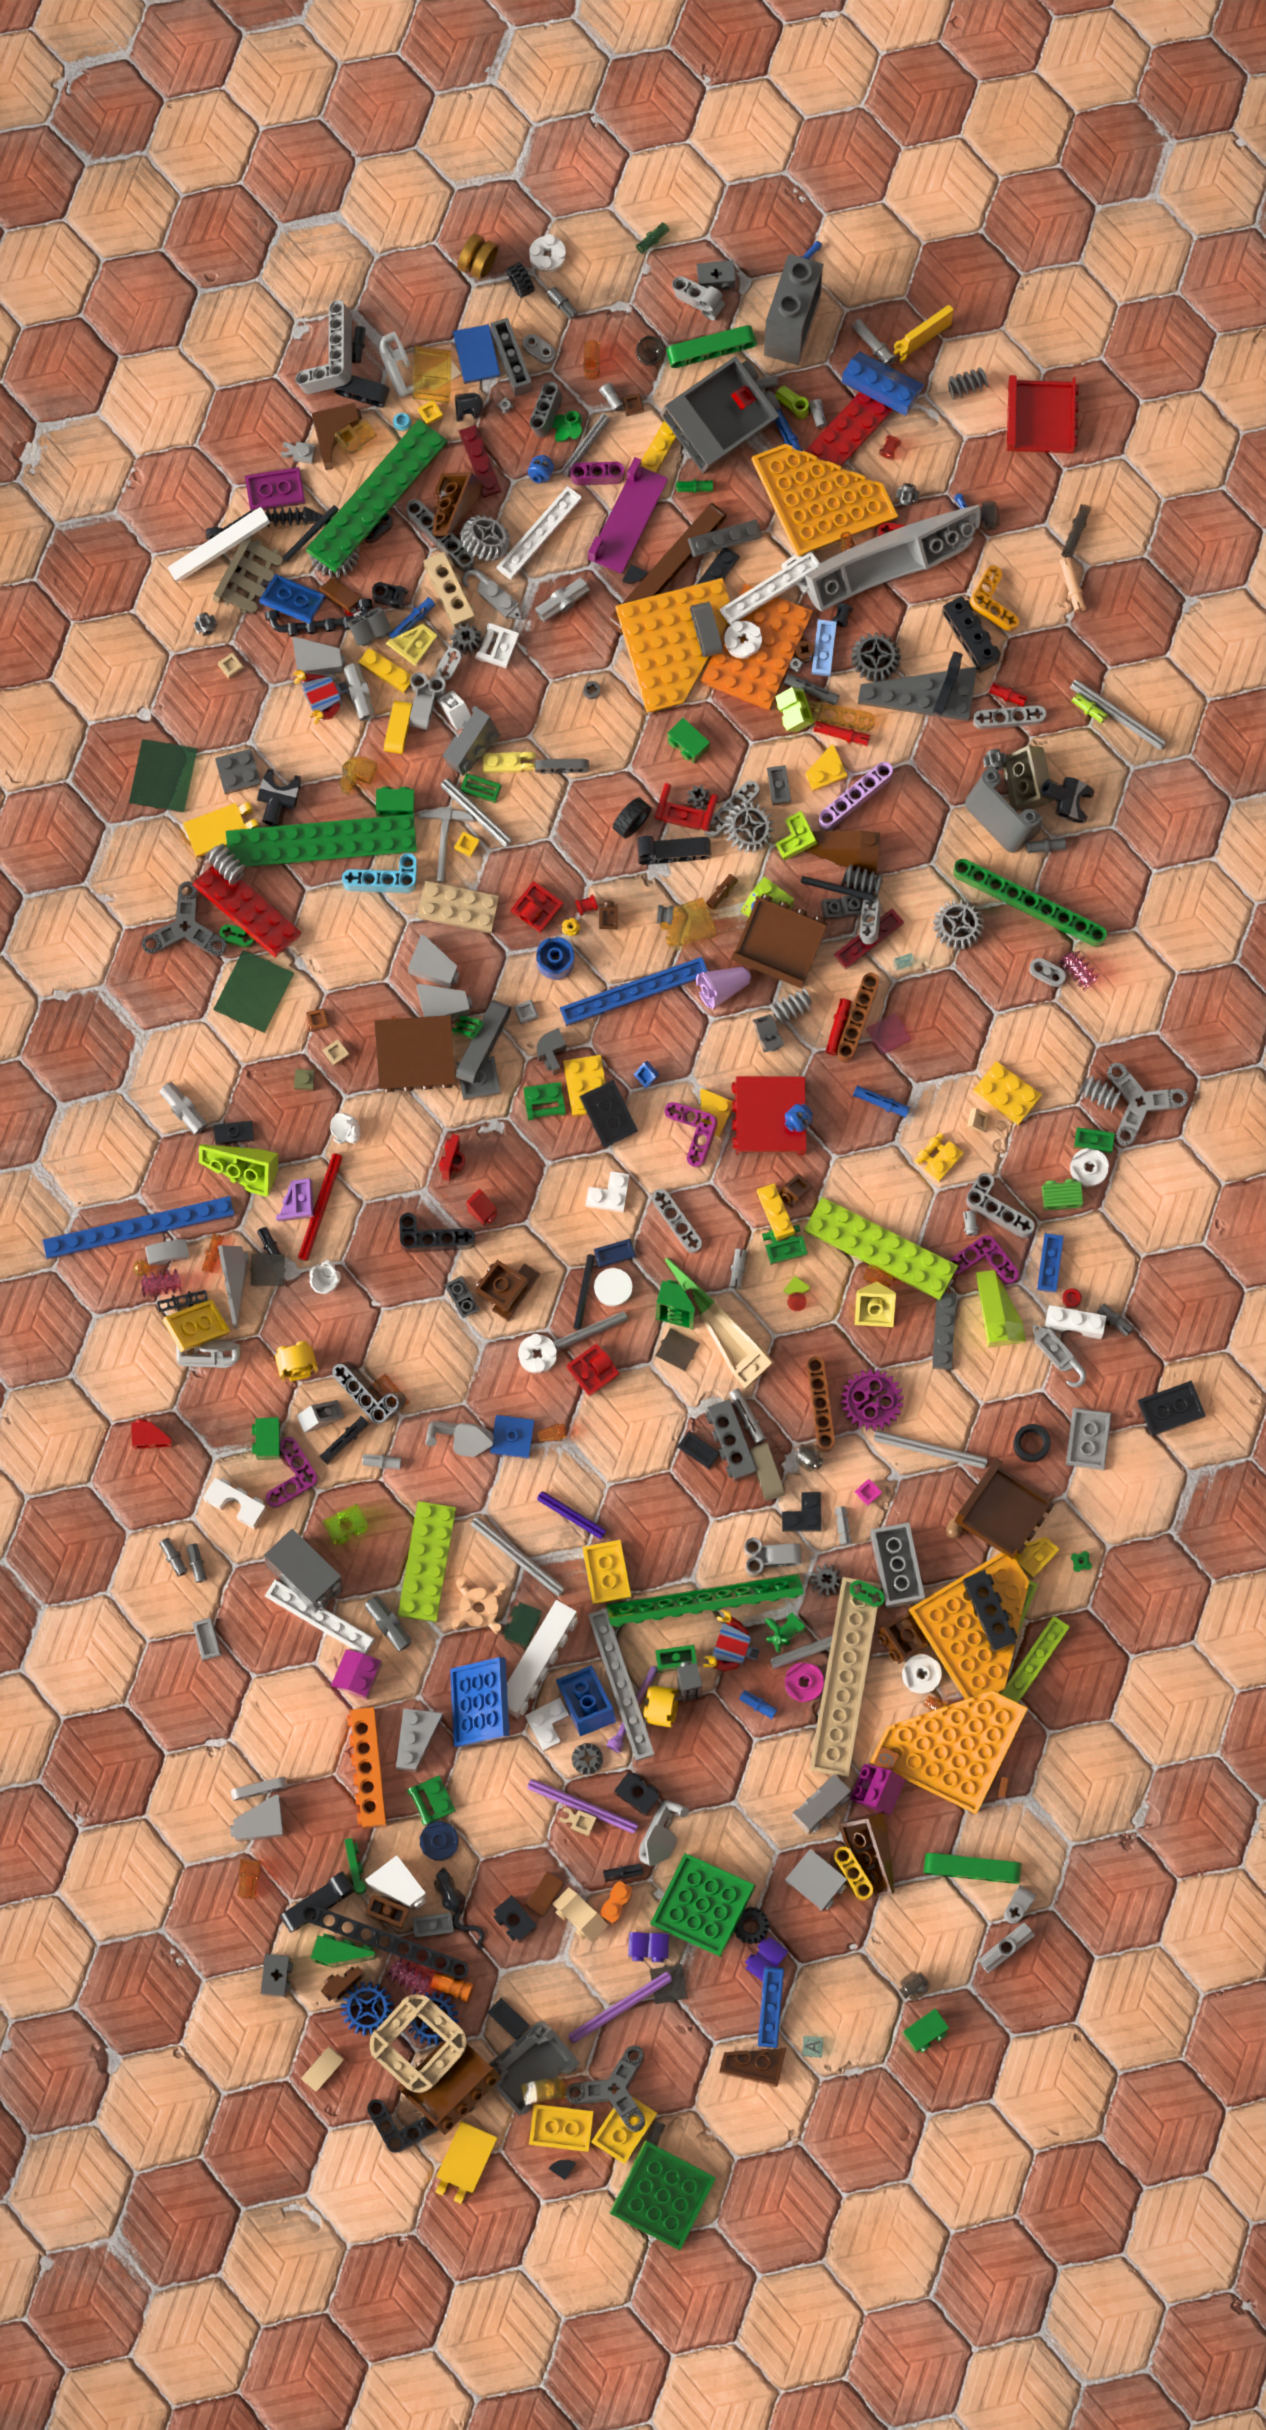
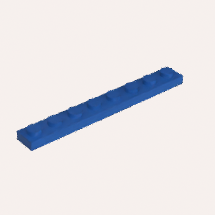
M699 957L560 1007V1012L567 1027L696 980L697 974L708 971L703 958Z

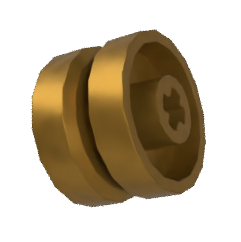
M473 233L460 254L457 269L464 273L471 271L472 277L482 281L495 262L499 245L491 240L485 242L483 236Z

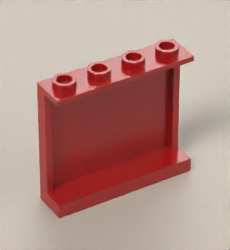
M1009 375L1007 451L1073 453L1074 447H1078V436H1075V430H1078V419H1075V413H1078L1079 401H1075V395H1079V384H1076V377H1073L1072 382L1017 380V375Z
M736 1076L735 1082L731 1084V1092L735 1094V1101H732V1112H735V1119H732V1131H736V1138L732 1139V1148L736 1149V1155H739L740 1152H797V1155H805L806 1128L802 1132L790 1131L785 1125L786 1120L784 1117L785 1113L795 1104H805V1077Z

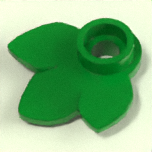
M569 411L565 415H557L551 428L556 429V442H564L570 437L576 440L580 437L582 433V417L580 413Z

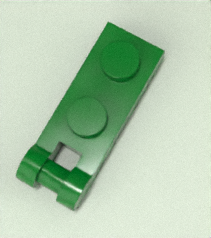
M352 1838L344 1839L355 1892L362 1895L366 1892V1885L360 1878V1873H363L361 1861L357 1862L356 1854H359L357 1842L353 1843Z

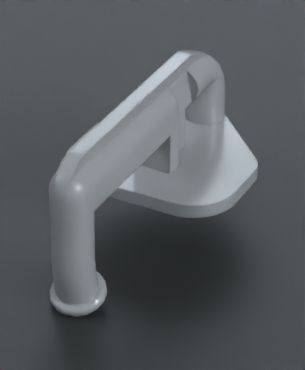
M395 331L385 335L380 341V355L398 396L406 397L422 390L426 386L428 387L429 384L424 378H421L419 382L413 385L405 386L396 362L402 359L405 367H409V360ZM395 341L397 349L390 351L387 343Z
M213 1340L199 1347V1351L211 1352V1355L185 1354V1351L181 1352L176 1344V1360L180 1366L227 1368L236 1364L240 1359V1345L230 1340ZM232 1350V1357H224V1351Z
M433 1421L428 1426L425 1442L427 1446H434L437 1443L436 1433L454 1435V1451L461 1456L475 1457L493 1445L494 1435L490 1430L475 1424Z
M669 1800L661 1802L640 1845L639 1858L641 1862L654 1866L671 1856L676 1846L677 1838L674 1833L663 1826L671 1811L678 1813L682 1818L686 1817L689 1813L687 1807Z

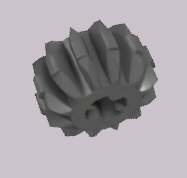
M469 623L466 624V627L459 624V629L454 628V634L450 636L451 640H453L451 643L452 647H458L463 650V655H466L467 651L473 654V648L479 650V644L482 643L481 631H476L477 626L475 625L470 628Z
M825 1563L823 1564V1570L817 1566L816 1571L818 1573H811V1576L815 1579H811L810 1584H816L812 1590L817 1591L820 1589L819 1596H822L824 1591L826 1592V1597H830V1591L836 1595V1588L841 1589V1584L838 1582H841L843 1577L838 1576L841 1572L839 1569L833 1572L834 1565L827 1569V1564ZM823 1577L826 1579L830 1577V1584L827 1582L823 1583Z

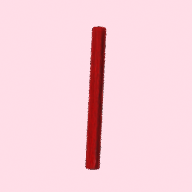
M332 1154L313 1210L314 1217L310 1219L298 1258L302 1261H308L342 1161V1155Z

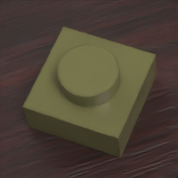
M295 1069L294 1090L313 1091L315 1071Z

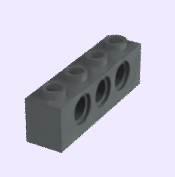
M505 318L490 323L491 334L514 396L531 392L532 381L509 319Z
M730 1399L709 1406L707 1408L708 1413L705 1416L708 1424H712L715 1431H712L715 1442L720 1443L721 1449H719L722 1460L726 1459L728 1467H726L729 1478L733 1477L734 1482L756 1475V1467ZM722 1419L727 1420L729 1423L725 1428L718 1425V1422ZM732 1437L736 1442L734 1445H727L725 1439ZM734 1455H739L742 1457V1461L734 1463L731 1458Z
M692 1661L681 1663V1667L677 1668V1684L682 1702L701 1698L702 1682L697 1663L692 1664Z

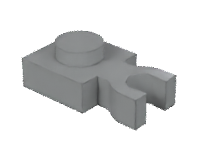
M283 442V448H288L289 451H282V458L294 457V462L312 464L315 444L297 442L296 446H293L288 442Z

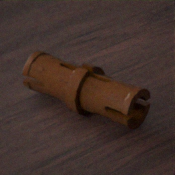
M728 874L721 885L715 888L716 891L706 901V904L715 910L721 901L729 896L730 890L738 882V879L732 874ZM727 886V888H726V889L722 892V894L717 898V896H718V895L720 894V892L724 889V887Z

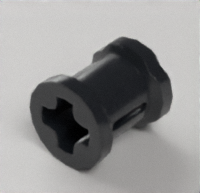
M838 603V610L832 621H836L837 626L847 627L848 618L853 608L845 603Z

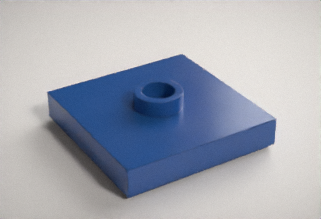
M496 1415L493 1431L494 1441L490 1454L529 1459L534 1420Z

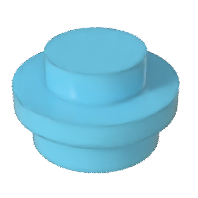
M399 413L394 417L393 425L399 431H406L411 426V418L406 413Z

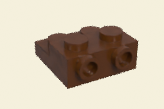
M497 1259L495 1263L489 1266L484 1278L477 1282L475 1291L478 1296L492 1305L495 1304L504 1311H507L529 1281L526 1277Z
M910 1611L886 1624L878 1631L880 1643L888 1647L890 1658L893 1661H897L898 1664L903 1663L916 1653L930 1646Z
M352 1966L344 1974V1979L339 1974L335 1976L332 1974L324 1981L325 1986L321 1992L329 2002L333 1999L336 2003L347 1993L348 1989L350 1990L365 1976L359 1966L356 1968Z

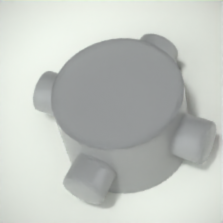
M504 398L500 403H497V407H500L503 414H506L511 408L513 409V405H511L508 398Z
M792 657L788 669L798 673L800 672L801 665H804V663Z

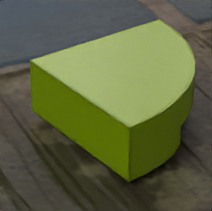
M794 1276L783 1292L788 1295H800L806 1293L810 1287Z

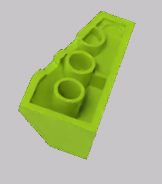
M201 1144L199 1145V1163L218 1174L226 1175L233 1183L238 1182L250 1193L268 1197L278 1172V1153L262 1149Z
M996 1271L976 1272L987 1347L1025 1343L1023 1322Z

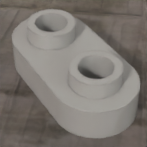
M529 334L524 337L523 349L533 358L545 365L551 364L555 360V349L535 334ZM548 351L549 354L544 355L543 352Z
M1036 958L1030 964L1029 971L1031 975L1052 987H1060L1064 983L1065 972L1058 966L1042 958ZM1041 967L1042 971L1038 972L1035 968ZM1057 976L1059 980L1054 981L1052 977Z

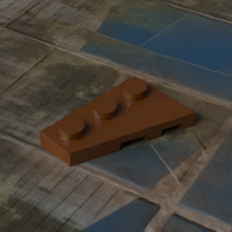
M787 2047L771 2050L724 2052L719 2073L778 2087Z

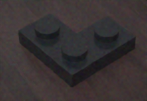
M801 1492V1511H782V1532H821V1492Z

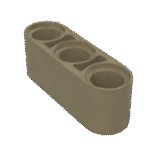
M768 1443L749 1448L765 1501L784 1496V1490Z

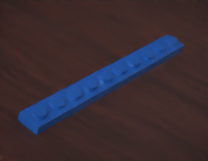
M228 1196L43 1239V1245L48 1260L235 1215L231 1198Z

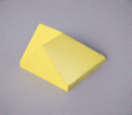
M877 1281L857 1290L855 1325L893 1327L896 1292Z

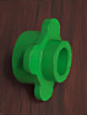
M1087 1551L1071 1555L1075 1572L1092 1568V1563L1089 1561L1090 1554Z

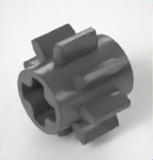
M903 483L902 487L898 486L896 497L900 498L899 502L901 504L912 505L913 501L917 502L920 491L916 490L914 484Z
M206 612L199 614L195 618L197 622L193 624L197 634L202 632L203 636H207L215 632L217 621L214 615L209 616Z
M999 749L989 750L986 752V756L983 757L985 768L993 765L997 771L1004 768L1003 764H1006L1007 761L1005 752L1000 753Z
M693 785V790L687 791V795L690 796L687 799V803L692 802L694 808L696 806L704 808V802H709L710 799L706 797L709 794V790L705 791L703 785L700 787Z

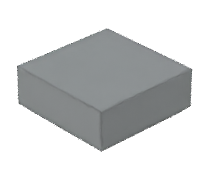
M532 1000L514 1006L521 1025L538 1018Z

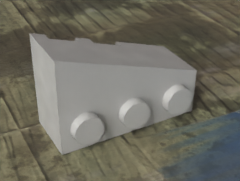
M403 1709L396 1762L397 1770L417 1772L443 1719V1713Z
M834 1774L799 1809L792 1813V1818L807 1834L811 1831L815 1833L822 1826L820 1822L824 1818L830 1819L836 1813L835 1808L839 1804L843 1806L850 1799L848 1795L851 1793V1790Z

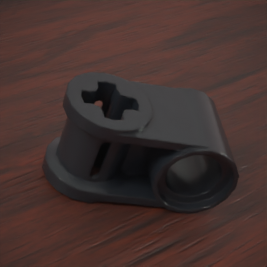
M377 582L372 587V599L377 604L402 610L405 606L403 604L405 595L409 591L401 586ZM379 590H381V591H383L385 594L382 595V596H379V595L376 594V592L379 591Z

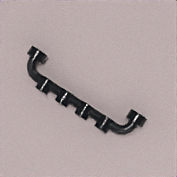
M372 599L357 601L358 610H362L359 616L369 612V609L373 608ZM270 610L265 612V620L270 622L271 627L280 633L288 632L289 637L298 636L299 631L306 630L307 634H316L319 628H325V632L336 631V626H343L344 630H350L347 622L358 617L345 616L339 619L312 620L310 624L305 622L279 625L277 623V620H280L279 611Z

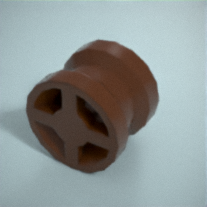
M809 641L799 642L796 646V658L803 661V663L810 662L814 657L813 644Z

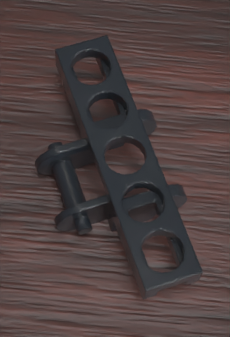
M206 1290L194 1293L188 1291V1294L177 1297L172 1295V1298L157 1301L159 1313L173 1309L179 1312V1307L187 1305L192 1307L194 1304L208 1301ZM205 1294L204 1299H198V1295ZM182 1297L185 1298L186 1303L180 1304L179 1299ZM167 1303L166 1308L162 1309L160 1307V1304Z

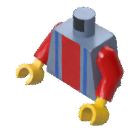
M302 670L295 671L292 675L298 676V678L294 680V683L304 682L301 683L302 689L312 710L310 718L315 717L314 724L333 719L342 705L340 695L349 692L346 682L335 685L331 677L304 673Z
M721 1610V1612H724L725 1617H717V1619L725 1623L722 1624L713 1655L704 1657L709 1660V1664H703V1667H712L713 1669L726 1672L743 1666L745 1657L756 1661L760 1650L749 1646L751 1637L742 1623L731 1616L729 1611Z

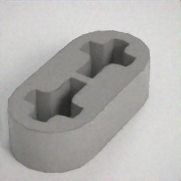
M451 647L445 652L436 669L437 676L448 680L454 675L463 657L461 649ZM454 651H456V656L458 657V659L455 658L452 662H450L449 660L451 659V655L449 653H453ZM447 665H449V668L447 670L449 675L446 674L445 676H443V672L441 671V669H444Z

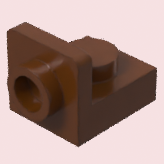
M603 901V904H599V929H618V904H614V901Z
M797 1174L784 1185L779 1195L786 1204L793 1208L797 1201L810 1191L812 1186L802 1176Z

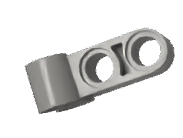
M683 276L676 277L672 282L676 298L701 310L702 314L710 320H715L725 306V303L721 300L722 293L714 287L710 286L707 289Z
M417 672L411 676L410 681L411 688L416 694L409 726L428 730L435 699L445 695L446 684L445 680L440 676L432 677L429 681L424 673ZM418 680L424 682L421 686H416L414 683ZM436 684L442 685V688L439 690L433 689V686Z
M754 1537L747 1539L744 1544V1553L749 1557L745 1565V1571L750 1577L759 1576L763 1568L802 1564L800 1544L762 1545L761 1541ZM751 1543L756 1544L758 1550L751 1552L747 1546ZM757 1563L760 1569L752 1571L749 1568V1564Z

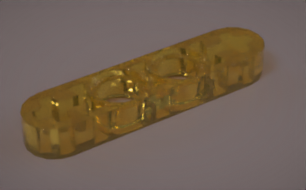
M815 701L808 702L809 708L814 707V711H817L812 714L814 721L817 720L823 723L864 731L872 730L875 726V716L870 712ZM820 708L823 709V710H822V717L819 716ZM833 710L836 715L830 719L825 716V712ZM845 714H852L854 720L846 722L843 716ZM857 715L860 716L858 724H856ZM866 718H869L870 721L868 725H865L864 722Z

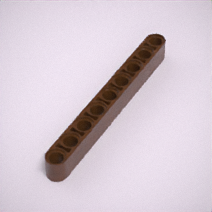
M714 503L709 504L622 604L659 595L693 557L688 539L716 531L726 519L727 513ZM615 611L607 623L623 635L617 611Z

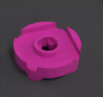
M797 1663L786 1674L785 1689L792 1699L801 1703L810 1702L821 1694L824 1685L823 1675L819 1668L813 1664ZM800 1678H803V1679H807V1678H808V1679H809V1681H808V1685H809V1686H808V1687H805V1686H802V1687H801V1686L799 1685V1684L801 1683Z

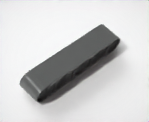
M419 500L409 501L406 507L409 520L441 552H444L446 557L450 556L453 564L459 570L466 572L473 569L474 556L472 552H467V547H463V543L452 532L443 538L434 536L432 532L435 515ZM417 508L419 512L412 513L411 510ZM426 521L432 522V524L429 526H426L423 523ZM451 546H456L457 550L450 551L449 548ZM463 559L470 560V562L467 564H464L461 561Z
M495 1000L491 1001L482 1019L484 1026L475 1039H472L459 1064L456 1078L472 1084L477 1082L510 1016L511 1006Z

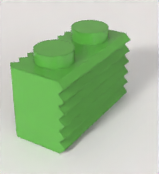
M1076 1179L1065 1180V1183H1057V1181L1051 1180L1042 1185L1044 1211L1082 1208L1081 1182H1076Z

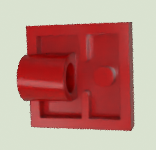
M533 881L510 911L541 934L561 909L563 902Z
M452 1134L451 1139L447 1138L444 1148L446 1155L441 1157L439 1163V1172L442 1173V1179L450 1181L453 1171L459 1172L465 1167V1157L463 1153L459 1152L461 1146L459 1135ZM454 1158H460L462 1162L458 1165L453 1164L452 1160Z
M597 1343L566 1365L567 1370L588 1397L620 1375L609 1356L602 1351Z

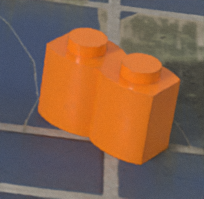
M621 1881L613 1886L610 1899L604 1903L601 1909V1917L604 1921L612 1925L618 1922L622 1915V1908L630 1901L632 1887Z

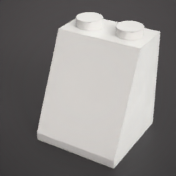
M395 1856L365 1879L370 1888L411 1910L414 1907L419 1909L426 1903L427 1895L398 1856Z

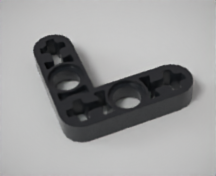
M954 651L950 659L945 681L933 709V713L940 716L943 714L958 676L963 657L962 653Z

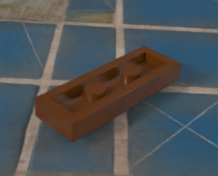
M525 1263L518 1273L528 1279L527 1285L507 1311L496 1305L492 1309V1312L506 1321L510 1320L540 1277L539 1272Z

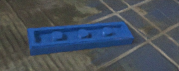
M764 1966L758 2046L778 2048L784 1968Z

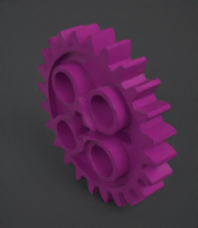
M869 1369L868 1374L861 1370L860 1377L854 1374L855 1381L848 1379L850 1386L844 1385V1390L847 1392L842 1393L841 1396L846 1399L842 1400L841 1404L846 1405V1407L842 1411L849 1412L846 1419L853 1418L852 1425L856 1422L859 1423L858 1429L864 1425L866 1431L869 1430V1427H872L873 1431L876 1432L877 1426L884 1430V1424L890 1427V1420L897 1421L895 1414L901 1415V1411L897 1408H903L904 1405L899 1402L904 1400V1396L898 1395L902 1392V1388L896 1389L899 1382L892 1383L893 1376L886 1378V1371L879 1375V1369L876 1370L875 1374L872 1373L871 1369ZM872 1383H876L880 1386V1389L873 1391L869 1386ZM884 1390L887 1391V1393H885V1394L879 1396V1397L876 1399L875 1404H874L873 1402H870V1403H869L868 1405H866L862 1410H858L859 1407H861V1406H863V1405H865V1404H867V1403L869 1402V1397H871L872 1399H874V1398H876L882 1391H884ZM862 1394L864 1400L858 1402L854 1399V1395ZM888 1399L891 1405L884 1407L881 1404V1400ZM871 1409L875 1412V1416L867 1417L865 1411Z

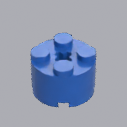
M556 937L547 938L540 943L536 953L537 967L540 973L554 980H561L571 973L574 967V951L572 945L567 940Z

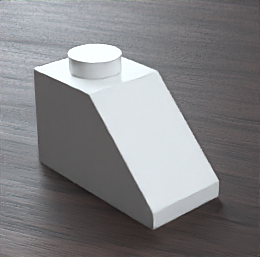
M452 690L436 700L450 723L457 730L463 729L462 724L464 721L468 722L471 715L465 702Z

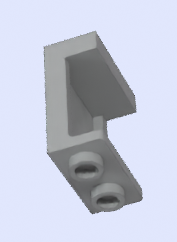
M811 1849L785 1879L789 1886H793L816 1905L821 1912L824 1908L828 1910L835 1902L832 1898L836 1893L840 1895L847 1887L845 1884L847 1879Z

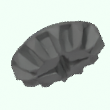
M584 1743L579 1745L572 1753V1764L581 1774H593L602 1766V1752L594 1744ZM585 1751H587L589 1756L596 1757L590 1760V1767H588L586 1761L579 1760L585 1757Z

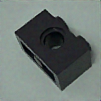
M628 1772L614 1790V1794L646 1817L660 1798V1795L657 1794L659 1790L651 1784L645 1785L642 1782L643 1778L635 1772L633 1774ZM641 1788L644 1794L642 1797L637 1798L632 1794L633 1790Z
M512 1895L493 1910L495 1913L493 1918L500 1926L505 1925L508 1929L506 1934L512 1941L517 1940L520 1943L537 1929V1925ZM510 1916H518L520 1919L517 1925H510L508 1922Z

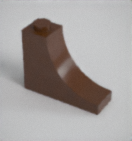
M355 403L312 413L325 470L332 469V453L339 439L347 432L360 427L359 420H362L360 409H356Z

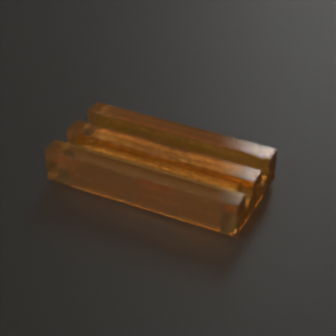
M386 1374L382 1375L372 1384L382 1397L384 1395L376 1387L378 1384L387 1394L391 1393L382 1381L384 1379L395 1392H401ZM393 1397L392 1400H393V1402L396 1404L397 1401H396V1399ZM406 1398L405 1406H408L410 1401Z

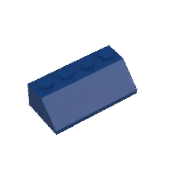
M860 351L850 360L842 375V383L905 416L909 413L924 387V384Z

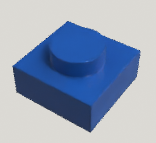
M646 1061L633 1075L645 1088H648L660 1074L649 1061Z

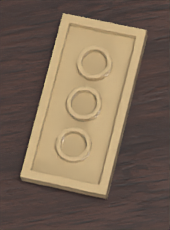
M425 881L417 918L491 933L499 896Z

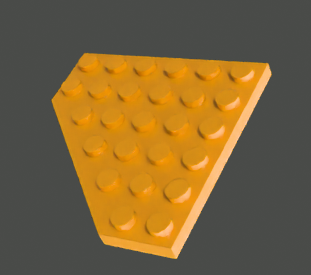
M788 444L778 446L752 457L753 464L797 557L898 518L884 485L878 481L874 482L866 479L861 474L842 469L841 466L832 462L820 460L817 456L805 451L796 450Z
M723 578L616 605L617 615L647 713L681 705L685 701L708 657L704 658L702 655L690 606L710 602L719 636H721L728 622L721 614L720 608L730 603Z
M1003 1553L998 1554L909 1609L964 1699L991 1690L1000 1693L1006 1686L1014 1646L993 1654L963 1585L964 1578L983 1570L986 1571V1574H990L994 1581V1585H992L994 1592L998 1591L1002 1600L1000 1606L1002 1610L1007 1611L1010 1618L1007 1622L1010 1628H1014L1016 1634H1018L1029 1580L1016 1559L1012 1560ZM986 1589L978 1591V1595L982 1598L989 1595ZM987 1607L985 1609L986 1613L990 1616L997 1613L994 1607ZM995 1625L993 1627L994 1631L998 1634L1004 1632L1002 1625Z
M991 1690L886 1727L870 1763L874 1764L881 1746L899 1753V1756L892 1770L907 1781L977 1814L1028 1707Z

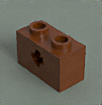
M373 1894L365 1911L366 1916L403 1930L410 1913L408 1908Z

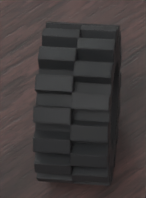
M518 262L506 268L509 281L520 298L535 291L533 281L522 263Z
M756 1907L746 1908L734 1930L736 1937L743 1943L746 1942L748 1944H756L762 1941L769 1930L767 1915ZM754 1918L758 1921L759 1929L755 1933L745 1931L743 1924L746 1919Z

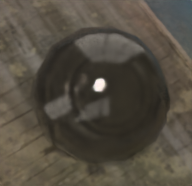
M645 336L636 346L637 360L646 366L657 364L663 356L664 345L655 336Z

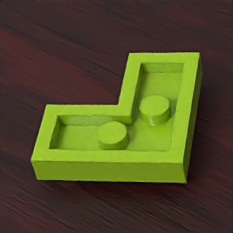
M802 811L785 819L792 835L775 843L784 861L818 844Z

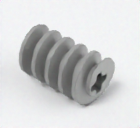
M222 843L212 848L206 854L205 859H209V863L214 865V868L219 870L221 875H224L225 880H229L230 885H233L243 877L245 865L238 866L240 860L233 861L235 855L231 854L228 856L230 849L223 851L225 844Z
M802 988V994L796 991L795 997L792 994L788 995V1000L783 997L781 999L782 1004L779 1001H775V1007L769 1004L776 1020L784 1024L783 1018L791 1021L790 1015L792 1014L797 1018V1011L804 1015V1008H806L810 1012L812 1002L806 989Z
M1092 1075L1089 1079L1085 1080L1078 1094L1080 1095L1085 1092L1084 1098H1088L1091 1095V1102L1098 1099L1097 1105L1101 1106L1105 1103L1104 1109L1107 1110L1111 1107L1112 1113L1120 1099L1121 1090L1114 1093V1086L1108 1090L1107 1082L1101 1086V1079L1094 1082V1075Z

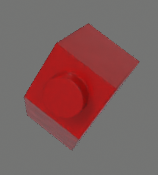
M480 1188L466 1201L467 1211L483 1226L487 1223L491 1224L496 1219L497 1208Z
M138 1419L136 1422L131 1423L132 1446L134 1449L173 1447L171 1439L151 1421L147 1422V1419Z

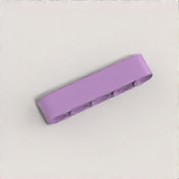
M887 762L879 763L822 810L819 816V826L821 829L826 831L832 830L891 780L892 766ZM886 770L889 774L883 776L879 771ZM872 782L874 786L867 787L865 783ZM856 793L860 795V798L853 799L851 795ZM843 805L846 807V810L840 811L837 809V806ZM830 817L832 821L826 823L823 821V818Z

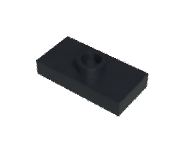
M252 1121L214 1125L216 1145L254 1141Z

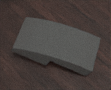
M843 896L841 899H823L821 901L824 919L853 917L862 913L861 898Z
M462 1276L444 1284L462 1319L480 1310Z

